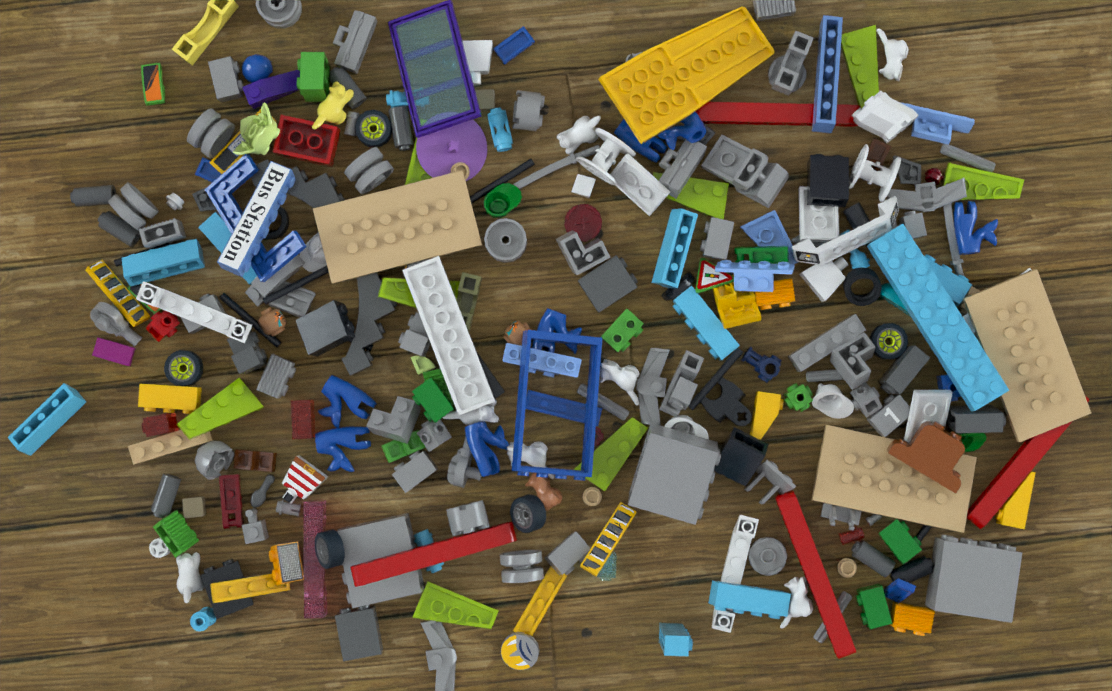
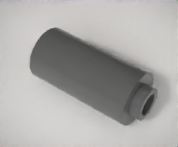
M336 67L330 71L328 79L332 84L337 81L345 87V91L353 90L354 95L347 102L352 110L366 101V96L344 67Z
M406 106L391 108L388 111L395 148H399V151L410 150V146H413L414 143L408 109Z
M114 185L74 188L73 192L70 193V199L76 207L109 204L108 201L117 193Z
M110 211L103 212L98 218V226L130 247H134L141 238L138 230Z
M162 474L151 507L154 516L165 518V516L170 515L182 480L181 478L171 474Z
M864 540L856 541L851 549L853 557L884 578L891 573L895 566L894 560Z

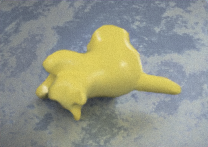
M337 81L334 82L332 87H329L330 92L328 96L318 106V118L314 122L312 129L319 128L324 121L334 123L335 125L343 123L346 119L343 107L353 97V90L345 91L343 85Z

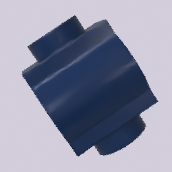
M750 346L744 353L741 361H746L755 367L754 371L759 374L758 378L768 383L772 377L778 375L782 360L774 355L770 358L765 354L761 356L753 351V348ZM767 364L774 366V372L770 375L765 371Z

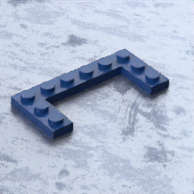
M248 154L242 156L205 189L231 234L243 214L232 193L259 171ZM292 231L268 252L261 242L258 254L254 255L251 260V266L259 280L266 282L307 246L297 231Z

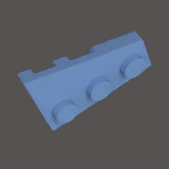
M775 210L740 227L758 246H788L789 264L798 263L794 259L793 245Z

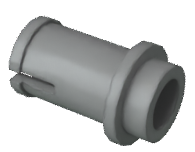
M348 111L344 134L356 136L355 124L360 113Z
M284 500L278 501L276 512L279 515L284 513L299 517L301 504H290L284 502Z

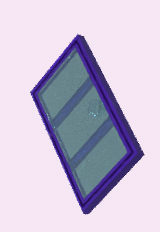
M447 0L389 21L388 26L416 138L481 117L452 1Z

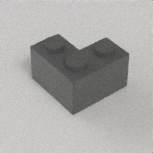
M250 330L245 343L233 338L227 339L234 354L231 358L239 374H248L267 365L266 360L268 356L264 349H260L258 345L260 340L255 331L252 332Z

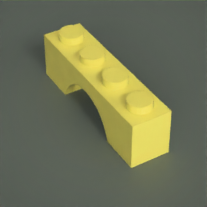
M210 0L207 3L206 12L198 25L190 32L183 34L172 50L193 66L239 5L234 0Z

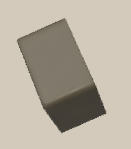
M494 89L475 90L480 111H490L495 108Z
M204 496L182 499L184 518L206 515Z

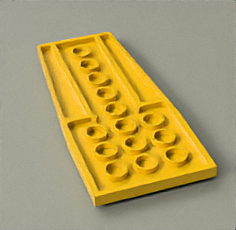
M742 6L644 51L600 76L598 80L640 144L685 119L761 65L774 54V49L748 10Z

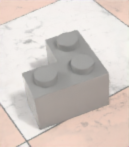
M572 230L556 239L572 273L575 275H579L610 258L603 241L598 238L583 246L577 232Z
M416 312L415 316L411 315L408 326H410V329L406 330L405 333H401L398 343L401 344L400 348L425 357L431 343L421 317Z
M865 332L832 350L830 362L852 390L867 382L871 373L865 361L873 356L876 346Z
M398 396L391 414L373 409L367 423V428L373 434L408 444L421 408L415 401Z

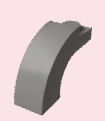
M297 255L266 282H261L257 276L245 293L257 306L264 303L262 298L272 294L284 281L295 275L305 262Z
M686 350L667 388L659 410L676 418L678 417L680 410L674 408L668 402L670 395L680 376L691 382L694 381L704 360L703 357Z

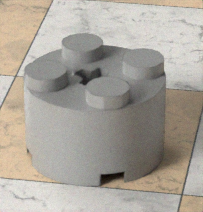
M517 90L516 96H518V99L514 102L513 122L516 123H514L513 129L536 131L542 126L543 115H540V110L544 107L545 96H541V93Z
M483 500L446 510L452 536L490 527Z

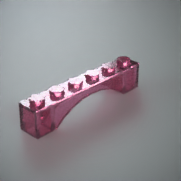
M306 500L303 502L304 619L324 618L327 615L325 568L321 566L317 559L314 543L317 533L325 531L326 500Z

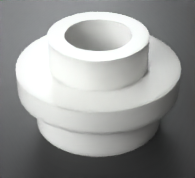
M172 193L166 196L168 200L166 203L173 210H181L183 208L184 201L178 195Z

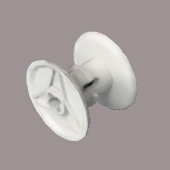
M596 128V134L604 143L600 149L595 150L597 153L592 161L580 156L576 160L595 176L611 185H616V180L607 171L612 164H616L615 159L620 152L624 155L628 153L632 157L636 153L614 135L603 129Z
M865 144L851 171L849 189L855 185L858 178L868 181L869 185L874 183L881 186L879 201L883 202L895 181L901 157L894 159L890 167L886 168L881 166L878 161L874 163L866 160L869 147ZM871 165L880 168L881 171L873 170Z

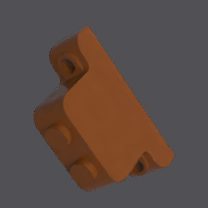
M926 421L921 424L909 443L901 438L890 443L887 448L888 454L955 494L961 487V480L959 478L961 474L953 468L965 451L961 441L962 436L954 431L951 433L944 430L945 426L937 421L934 423Z

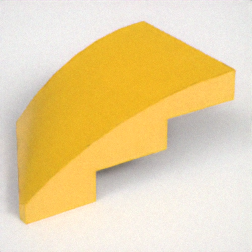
M734 282L713 288L718 313L724 329L761 321V313L755 302L753 291H735Z

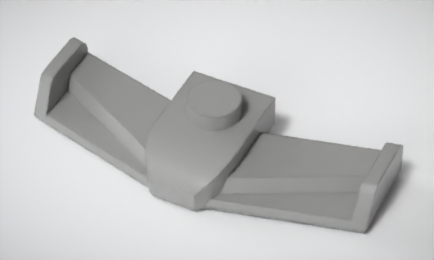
M965 178L937 189L935 182L915 184V191L890 189L887 200L896 196L898 209L922 212L934 211L937 208L967 197Z
M650 348L640 377L637 379L636 390L638 392L642 424L650 425V423L661 425L657 397H665L667 378H660L670 351L668 349Z
M422 621L421 625L432 649L426 650L429 671L436 669L435 691H454L457 661L456 650L453 648L442 622Z

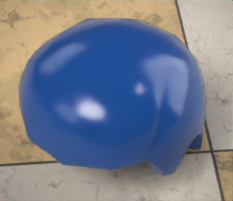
M260 54L247 57L242 64L243 76L251 83L268 78L273 72L271 61L266 56Z

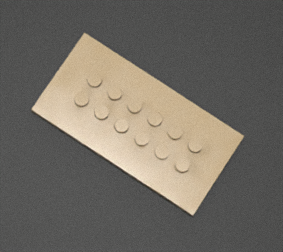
M463 170L313 208L332 284L482 246Z
M1037 269L962 298L980 345L1009 389L1000 398L1017 442H1022L1091 414Z
M825 425L811 501L964 533L977 457L963 454L953 468L961 474L959 477L961 487L955 494L888 454L887 448L895 439Z

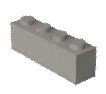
M853 314L788 355V358L797 372H802L830 354L832 350L866 331L857 315Z

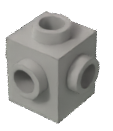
M866 382L850 392L853 399L851 402L855 410L860 409L866 418L882 408L878 398L880 397L875 387L870 388Z
M428 420L421 425L423 429L417 432L429 452L452 438L441 420L436 423Z

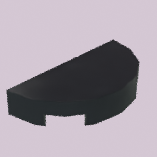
M688 271L681 277L678 288H668L662 293L663 299L668 301L683 293L693 283L694 275Z

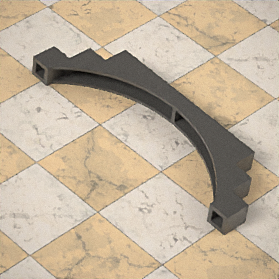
M268 159L256 165L259 171L251 177L256 188L270 163ZM297 166L292 168L295 175V183L292 188H289L287 194L302 200L313 208L345 201L342 193L338 194L335 189L338 185L333 176L329 177L327 173H324L306 182L309 178L304 169L300 170ZM378 273L357 278L359 313L355 338H353L347 355L341 358L350 376L373 366L371 361L374 359L370 351H366L364 348L385 338L383 335L386 333L381 323H377V321L397 311L395 308L397 302L378 297L382 282Z

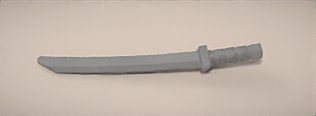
M596 145L575 154L573 152L569 153L570 156L532 173L513 185L520 190L560 168L572 163L573 165L577 164L576 158L578 156L585 158L597 153L595 150L600 149V147Z
M950 203L943 206L952 257L950 265H954L957 276L959 274L964 276L961 266L963 259H960Z

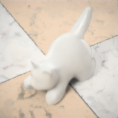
M878 28L877 33L884 45L887 64L879 72L888 80L895 78L896 81H900L903 70L901 62L907 58L908 46L904 40H888L885 32Z
M582 116L576 120L572 128L557 135V139L560 140V146L566 148V154L574 152L582 143H594L599 136L596 134L595 126L599 123L601 116H596L591 120L588 116Z
M604 359L600 367V383H603L605 380L614 381L629 394L635 405H639L638 397L633 391L639 377L638 369L632 365L621 368L616 362Z
M495 400V402L462 415H458L457 411H452L443 418L460 419L466 425L482 421L495 423L499 420V417L494 413V406L497 401Z
M510 442V446L507 447V455L511 461V466L514 442ZM534 442L530 446H526L523 443L521 461L527 462L534 467L547 468L545 466L547 446L543 442ZM548 474L551 479H554V474Z
M197 552L192 556L189 553H184L176 558L179 569L177 589L183 594L185 603L190 601L192 592L202 591L205 588L199 574L201 557Z
M805 576L800 579L794 577L784 584L785 587L790 589L792 595L788 616L784 618L780 628H785L792 617H807L813 611L812 600L807 597L808 583Z

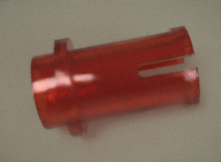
M857 526L853 531L849 530L839 533L842 545L856 540L862 541L861 539L865 538L862 528H857Z

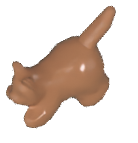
M533 473L525 486L535 489L537 497L543 502L546 511L562 501L560 490L550 486L549 476L548 478L536 477V473Z

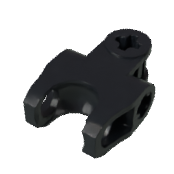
M722 377L718 381L721 387L719 398L710 400L704 397L700 403L706 412L720 424L726 417L737 426L749 424L752 417L751 412L740 402L746 394L733 382ZM743 412H744V413H745V415H744L745 420H744V421H743V420H739V421H738V420H737V419H738L737 413H743Z

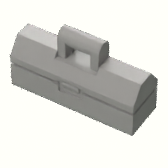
M355 10L348 28L339 25L333 44L340 46L334 62L336 66L344 67L345 70L358 74L378 22L376 17ZM348 33L345 43L341 42L344 34Z
M685 139L678 152L668 149L659 163V166L665 169L659 182L670 191L668 195L677 199L704 157L707 146L700 142L690 143ZM672 158L675 159L672 165L668 164Z

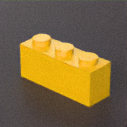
M140 384L138 407H144V411L156 412V408H163V412L175 413V409H179L184 414H191L201 406L202 387Z

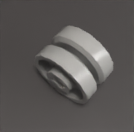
M256 0L258 13L270 26L285 29L293 26L299 20L302 13V3L300 0Z
M210 108L202 113L193 124L188 133L187 142L196 149L201 147V152L210 159L214 158L229 142L235 130V125L226 118L221 120V115Z
M377 147L371 148L360 155L344 172L351 182L357 181L355 187L361 195L370 192L380 185L394 170L387 160L382 161L383 154Z
M127 182L120 189L125 198L115 194L108 203L123 220L139 231L140 228L146 225V220L142 214L152 219L159 211L144 194Z
M508 218L498 219L491 223L486 230L484 237L485 247L489 254L497 261L504 263L514 262L525 252L527 246L526 232L522 225L515 220ZM502 238H509V242L506 244L503 243Z
M519 550L501 553L500 564L510 567L501 571L502 582L526 583L544 579L543 568L541 566H533L542 562V550Z

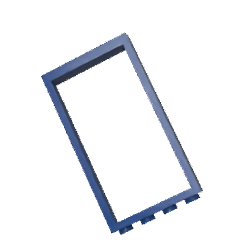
M535 330L523 331L512 471H518L517 475L529 476V472L536 473V477L548 478V474H555L557 479H567V476H574V480L585 481V477H592L602 338ZM531 340L591 346L581 471L521 466Z

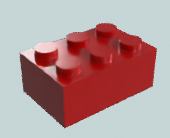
M281 115L278 125L280 133L275 139L273 153L277 156L333 168L341 130L337 126L322 124L314 130L312 129L313 121Z

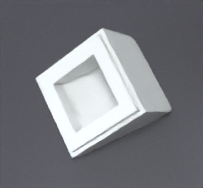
M578 174L571 192L590 198L596 179Z

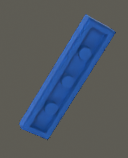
M528 390L525 409L585 423L586 404ZM597 407V427L599 425L600 416L602 412V408Z

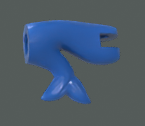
M696 112L680 121L685 125L674 126L664 130L657 136L662 140H666L668 147L672 150L675 149L678 136L683 137L690 143L698 142L704 137L706 128Z
M625 119L622 120L614 131V134L632 150L655 163L660 160V156L651 147L660 153H665L668 148L657 137H653L640 144Z
M968 201L967 214H964L963 203L955 202L953 217L959 255L980 253V245L983 239L996 246L997 238L993 232L998 226V219L979 228L972 235L977 219L976 203Z
M547 308L540 320L537 331L553 332L555 330L556 333L580 335L582 328L568 331L566 329V315ZM534 340L532 348L538 350L545 348V351L554 353L555 342ZM565 344L574 354H576L577 345Z
M331 375L321 391L329 399L331 406L320 409L318 412L322 416L331 417L333 425L339 428L342 409L341 396L349 409L362 419H367L370 414L358 407L361 401L372 408H375L377 403L356 386Z
M485 421L466 426L467 443L477 463L480 475L486 477L490 474L499 473L500 465L498 458L485 442L507 450V447L510 445L504 438L503 428L499 425L493 434Z
M341 427L315 434L317 453L328 454L334 458L327 471L332 472L339 468H343L348 472L355 471L344 452L336 444L353 450H363L371 447V441L356 442L355 435L370 433L367 427Z

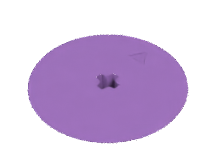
M447 112L432 117L430 120H428L424 125L451 117L459 113ZM470 120L417 138L416 151L422 168L432 178L450 174L451 167L455 163L463 162L470 170L469 177L465 180L468 181L481 170L485 163L487 142L480 126L474 120Z

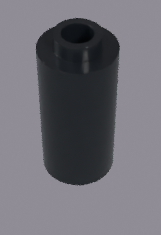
M860 202L842 211L853 230L870 222Z
M923 555L893 569L889 575L892 582L899 578L911 583L933 573L932 568H934V564L930 557L926 558Z

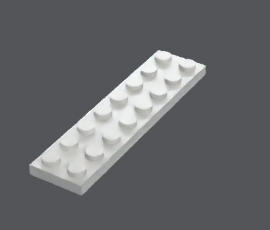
M437 256L402 270L458 415L495 402L440 257Z

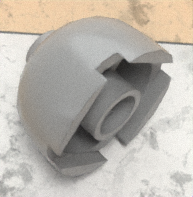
M210 441L202 444L196 453V468L208 480H213L221 475L219 472L223 468L225 470L229 468L234 458V452L221 441Z

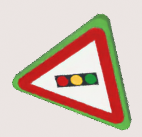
M701 258L695 292L701 293L734 282V276L727 272H715L716 265L705 258Z

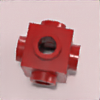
M158 311L151 317L152 321L146 327V330L160 342L166 336L168 338L172 337L178 331L176 327L180 322L175 314L168 311H163L162 313Z

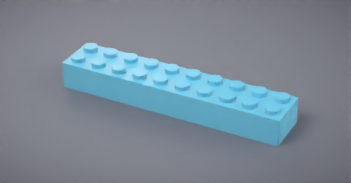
M904 224L899 225L871 242L867 246L868 250L970 411H976L1008 392L1009 389Z

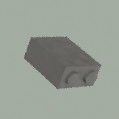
M617 255L578 280L579 285L598 313L637 288V279L633 273L629 274L625 269L628 267L622 257L618 258Z
M915 345L907 346L906 351L895 359L878 380V383L881 384L880 388L887 394H901L930 357Z
M967 405L950 406L946 425L955 433L1003 432V426L1006 425V417L1003 415V412L993 405H984L976 411H970Z
M369 604L351 610V607L342 608L335 615L343 662L383 653L375 606H370Z

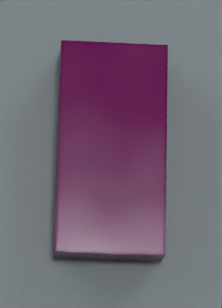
M97 337L92 356L131 366L136 348Z

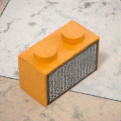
M298 541L271 546L269 558L273 562L274 570H272V577L276 581V585L304 580Z

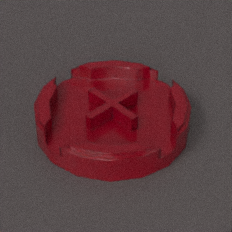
M589 204L573 206L565 216L564 227L566 232L568 233L572 230L577 232L581 242L593 240L602 228L600 213Z

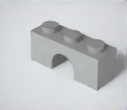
M795 31L771 89L788 96L791 94L813 37Z

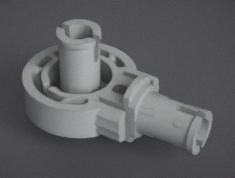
M99 302L90 312L91 320L101 331L115 334L116 337L122 336L133 346H136L142 339L141 336L129 327V321L124 320L120 311L113 303L110 305L105 302Z
M466 436L463 448L458 449L457 454L453 456L449 464L447 475L450 484L462 488L465 487L468 478L480 481L482 477L478 468L470 467L473 455L469 449Z

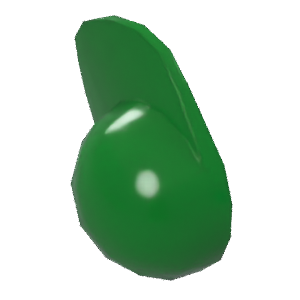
M503 183L494 188L484 199V208L487 214L493 218L507 216L521 202V191L510 183Z
M957 433L962 436L961 441L965 447L964 452L979 449L987 438L985 433Z

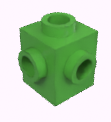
M795 383L789 386L787 392L783 394L786 398L784 402L789 409L792 408L794 411L800 410L802 412L810 407L809 403L813 401L811 398L813 396L812 391L803 384L797 385ZM798 394L803 396L802 401L797 400Z

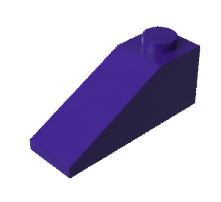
M300 70L261 79L242 87L249 105L255 109L262 106L264 102L268 104L299 91L300 89H297V77H300Z

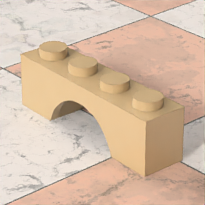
M182 430L130 445L128 449L134 465L213 440L210 431L189 440Z

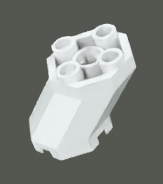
M882 91L870 97L864 103L865 106L862 109L859 108L852 114L853 121L859 127L881 137L886 143L894 139L897 134L905 130L919 116L913 109L890 98L886 92L883 93Z

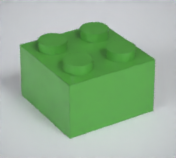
M301 52V59L297 61L298 70H300V77H297V89H300V94L303 95L306 102H323L329 94L330 83L328 79L330 76V64L324 52Z

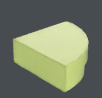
M411 357L418 375L436 368L434 363L426 357Z

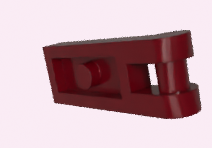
M240 474L220 475L219 485L223 528L230 529L232 526L242 528L244 518ZM235 513L236 519H230L229 514Z

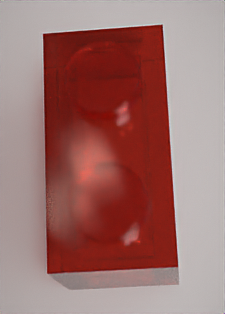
M314 400L291 401L292 439L315 438Z
M165 413L143 418L141 425L146 437L179 431L176 413Z

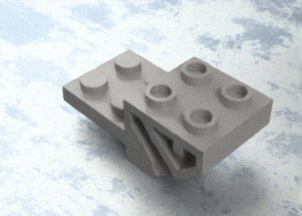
M724 135L720 136L701 165L702 169L733 184L737 192L767 208L771 206L789 178L788 172L779 164L768 162L766 154L754 148L751 150Z

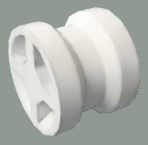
M161 538L153 540L149 546L150 553L157 558L164 557L171 552Z

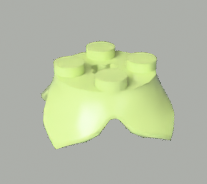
M265 102L261 107L259 116L251 115L240 120V133L245 142L241 141V144L233 151L234 154L244 155L252 153L266 155L269 151L270 143L279 135L280 129L277 128V123L273 120L268 105Z

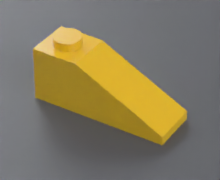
M756 391L750 430L751 436L761 440L779 414V410L783 408V399H781L780 394Z
M1030 472L995 514L996 523L1025 529L1036 472Z

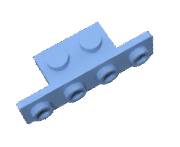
M902 103L919 115L912 124L911 136L949 145L952 130L969 133L975 123L974 119Z
M722 260L715 266V272L734 273L735 291L773 292L774 274H792L794 271V264H789V262L770 264L768 261L751 263L744 260L735 263L730 260Z
M506 343L503 362L520 366L522 346ZM530 348L528 373L535 374L536 371L543 372V376L552 378L559 374L577 378L582 360Z

